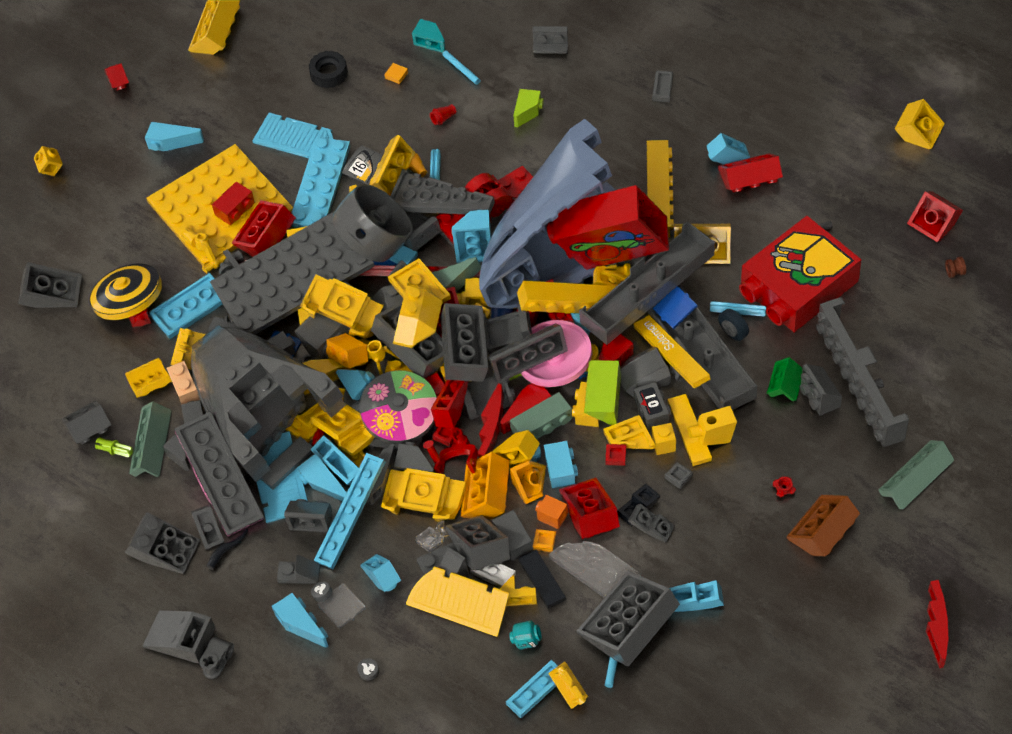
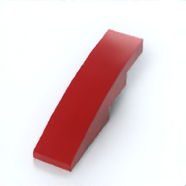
M499 383L481 414L484 426L479 433L482 445L477 452L478 458L493 451L499 435L504 404V392L502 385Z
M939 580L930 581L928 589L932 601H929L927 609L931 621L927 624L926 633L939 668H944L948 647V617Z

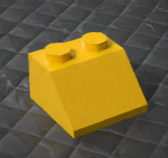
M924 99L907 104L895 130L904 141L926 149H932L945 123Z

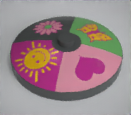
M402 370L386 372L373 379L364 389L360 399L361 419L367 431L378 440L390 444L413 442L423 437L435 423L431 407L437 397L429 382L420 375Z

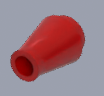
M451 104L433 109L430 112L432 123L434 125H442L457 113L456 108Z

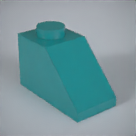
M420 19L412 32L413 44L441 53L446 51L445 40L436 23Z

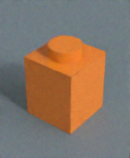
M545 495L544 499L540 500L535 508L537 520L558 530L568 515L567 504L549 495Z

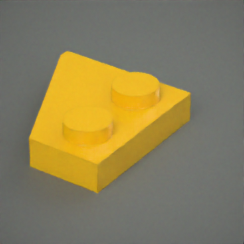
M640 415L603 429L609 444H624L626 449H655V443Z

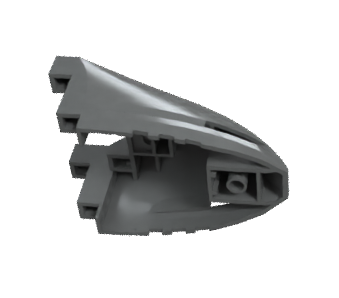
M215 326L192 345L191 368L193 379L205 413L211 411L231 453L255 482L267 474L271 468L267 465L262 455L248 441L251 436L262 428L252 413L279 390L282 389L293 401L308 389L321 409L331 418L346 406L342 400L343 394L325 373L304 365L282 348L252 333L237 328Z

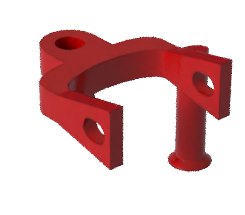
M455 429L451 432V438L453 439L452 447L443 449L439 455L433 445L434 441L428 440L423 444V448L427 449L435 464L434 470L436 473L444 474L445 461L459 455H469L466 464L471 473L476 472L478 450L475 445L470 444V441L461 429H458V431Z

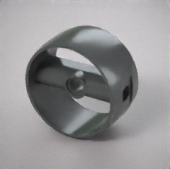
M361 184L354 188L339 204L333 214V224L344 242L361 256L375 262H385L394 256L412 233L411 220L402 206L386 192L367 184Z

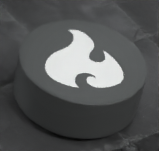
M322 581L313 586L311 595L315 601L322 602L332 595V588L328 582Z
M367 658L360 661L357 671L361 679L370 681L377 677L379 668L375 660Z

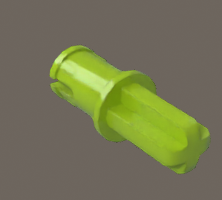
M101 437L96 440V443H100V445L95 444V448L109 452L110 455L117 454L129 458L133 454L131 446L121 444L117 440L110 441Z

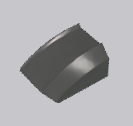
M656 347L639 353L620 366L621 384L632 397H634L635 388L655 382L658 389L671 384L668 366Z

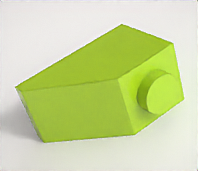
M519 90L513 115L514 127H520L539 115V111L543 109L544 105L541 91Z

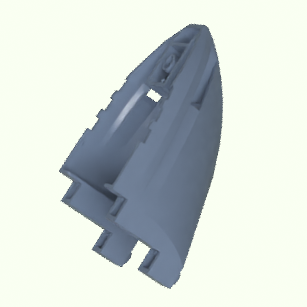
M586 119L569 129L497 225L485 251L479 278V289L488 307L517 308V303H519L517 291L523 281L546 282L553 279L557 283L583 284V280L590 276L593 277L595 268L586 270L575 259H569L563 248L558 244H552L547 233V224L558 218V214L565 208H571L580 199L615 191L606 181L612 176L608 163L593 150V148L602 143L598 130Z

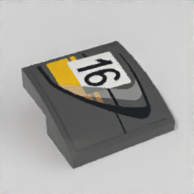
M361 145L351 156L341 173L362 184L369 185L383 155Z

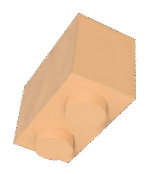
M185 361L167 367L181 404L200 400Z

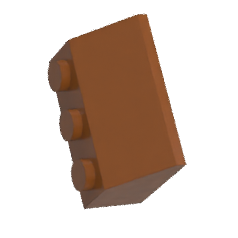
M821 495L786 538L812 556L825 557L832 551L833 546L843 538L846 530L855 523V519L859 516L860 512L848 496Z

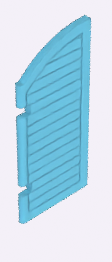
M269 112L252 141L258 145L309 158L316 137L333 139L331 133L332 129L321 127L320 130H317V125L288 117L284 121L281 115Z
M290 431L282 433L281 438L270 447L267 455L263 456L268 466L293 444ZM297 468L273 490L262 480L256 482L261 503H268L269 505L263 508L266 523L284 519V513L290 501H296L297 499L307 500L303 482L298 477L301 473Z

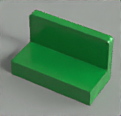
M790 357L776 361L767 394L771 397L784 394L791 401H796L801 385L803 368Z

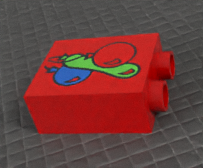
M637 185L580 199L571 208L562 210L558 214V218L547 224V233L552 244H558L565 250L569 259H575L586 270L669 251L667 216Z

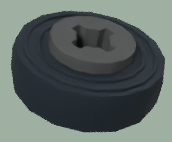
M726 309L718 316L721 328L732 339L741 341L749 334L748 324L736 311Z

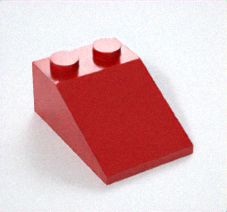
M597 478L559 489L563 502L567 504L568 513L574 527L582 539L620 527L617 507Z

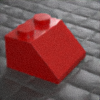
M925 191L907 224L934 241L939 242L954 227L963 209L933 191Z

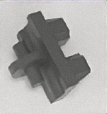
M228 249L223 251L226 259L220 264L219 274L222 275L238 266L239 263L244 262L239 250L230 253Z

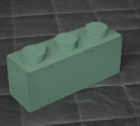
M560 392L512 418L510 420L511 431L514 434L529 430L538 439L545 434H550L555 428L565 425L573 419L572 408Z

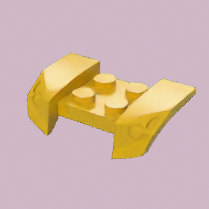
M316 274L300 307L307 311L313 319L319 313L349 327L350 336L367 337L371 332L375 315L381 313L384 305L371 300L367 293L335 278L327 280Z
M339 388V390L344 396L345 389ZM318 403L298 417V420L309 428L316 426L336 439L338 447L351 456L367 447L375 438L365 428L360 413L347 404L332 418L321 409Z
M409 468L404 471L391 469L381 507L396 515L399 514L400 508L433 513V519L436 522H442L446 519L452 520L455 519L461 507L466 482L450 479L445 474Z

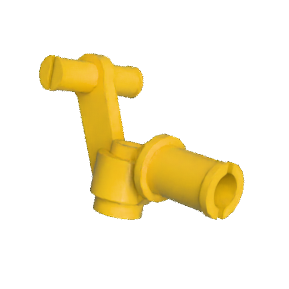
M185 227L186 230L183 229L181 231V237L189 241L192 247L204 250L209 260V263L203 266L202 270L208 273L212 269H217L226 259L225 255L221 254L215 258L209 245L208 236L202 232L196 234L189 227Z

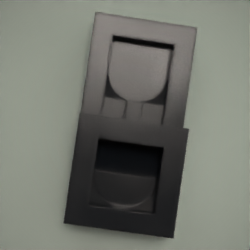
M644 484L632 494L631 500L618 509V516L632 527L633 525L628 520L636 505L642 504L650 510L659 500L660 495L650 486Z

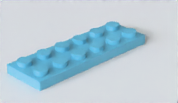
M315 138L292 210V214L296 219L291 227L301 228L309 226L330 214L342 176L341 172L344 169L350 150V141Z

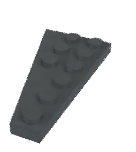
M402 169L390 195L402 206L405 212L467 214L469 211L489 210L490 215L495 203L492 196L476 191L471 193L463 187L458 189L444 181L431 177L426 179L418 173L410 174L405 169Z

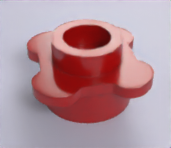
M784 476L773 481V487L776 488L778 497L794 494L796 488L792 486L793 482L790 477Z

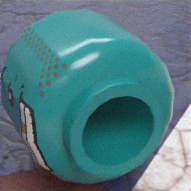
M532 620L514 624L512 631L509 633L511 643L515 644L520 650L536 647L542 639L540 626Z

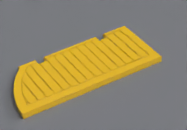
M435 566L411 590L406 605L487 634L499 636L510 592L493 587L492 592L487 591V584L452 572L450 577H446V570Z

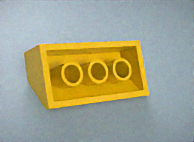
M207 0L188 51L212 55L219 50L222 51L226 46L225 40L231 33L230 27L236 19L234 17L235 13L240 8V0Z

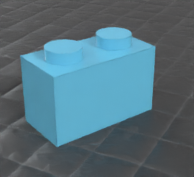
M567 441L544 445L551 487L557 488L575 484V476H578L576 464L572 465L571 460L574 459L573 449L568 447Z

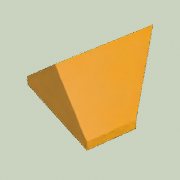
M526 460L510 468L512 484L525 504L543 496L546 465Z

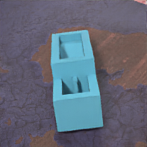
M323 435L311 448V451L317 454L322 462L347 485H350L359 467Z
M717 580L699 585L691 582L670 588L680 603L674 612L695 611L724 606L722 588Z

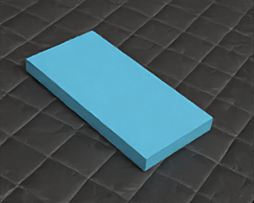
M210 273L149 312L150 317L169 339L179 334L180 328H188L223 305L210 281L215 279Z

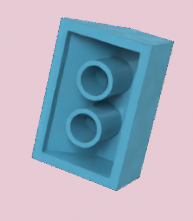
M489 210L469 211L452 226L457 263L476 257L479 262H483L485 251L492 237Z

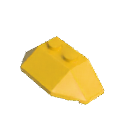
M407 283L393 344L413 348L417 343L424 341L436 332L442 300L427 287Z

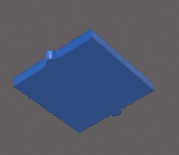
M677 286L653 310L661 316L662 321H666L675 329L698 305L689 298L688 293L685 294Z

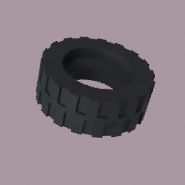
M320 52L313 56L309 64L311 80L321 88L339 86L347 77L346 60L338 52ZM326 65H335L337 67L336 71L329 74L320 72V69Z

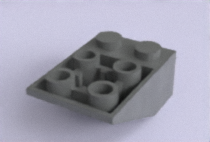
M146 512L124 553L144 563L184 574L200 539Z
M159 610L143 647L200 664V658L204 654L214 633L215 625L211 617L199 613Z

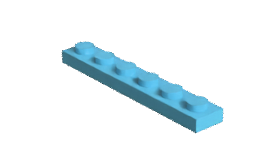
M366 453L314 559L316 563L334 569L386 463L384 459Z

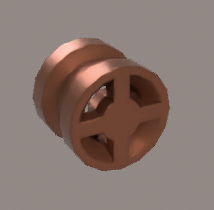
M960 256L956 260L948 259L945 261V268L949 278H954L958 274L961 276L966 274V264L963 257Z

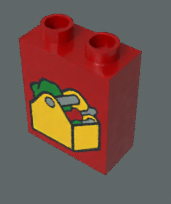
M805 216L742 265L739 289L747 301L751 303L757 301L761 305L766 306V313L774 324L778 326L784 324L790 330L796 332L817 315L820 304L839 298L859 282L862 259L809 216Z

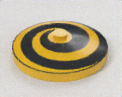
M136 263L119 267L103 276L95 284L90 293V305L94 312L103 319L120 320L134 316L148 308L157 299L162 289V280L157 270L147 264Z

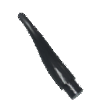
M244 529L242 534L236 539L218 547L210 556L206 566L213 570L224 553L240 543L248 530Z

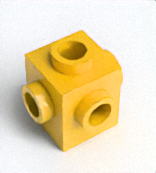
M42 146L34 156L37 169L42 174L55 176L63 165L58 150Z

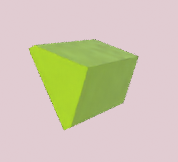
M591 360L588 366L584 413L609 425L617 424L621 384L619 361Z

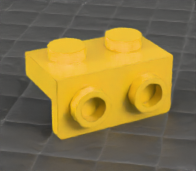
M156 358L125 373L131 389L137 398L146 396L151 391L163 388L172 382L160 358Z

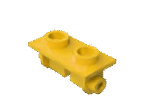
M565 661L548 673L571 709L586 701L588 695Z

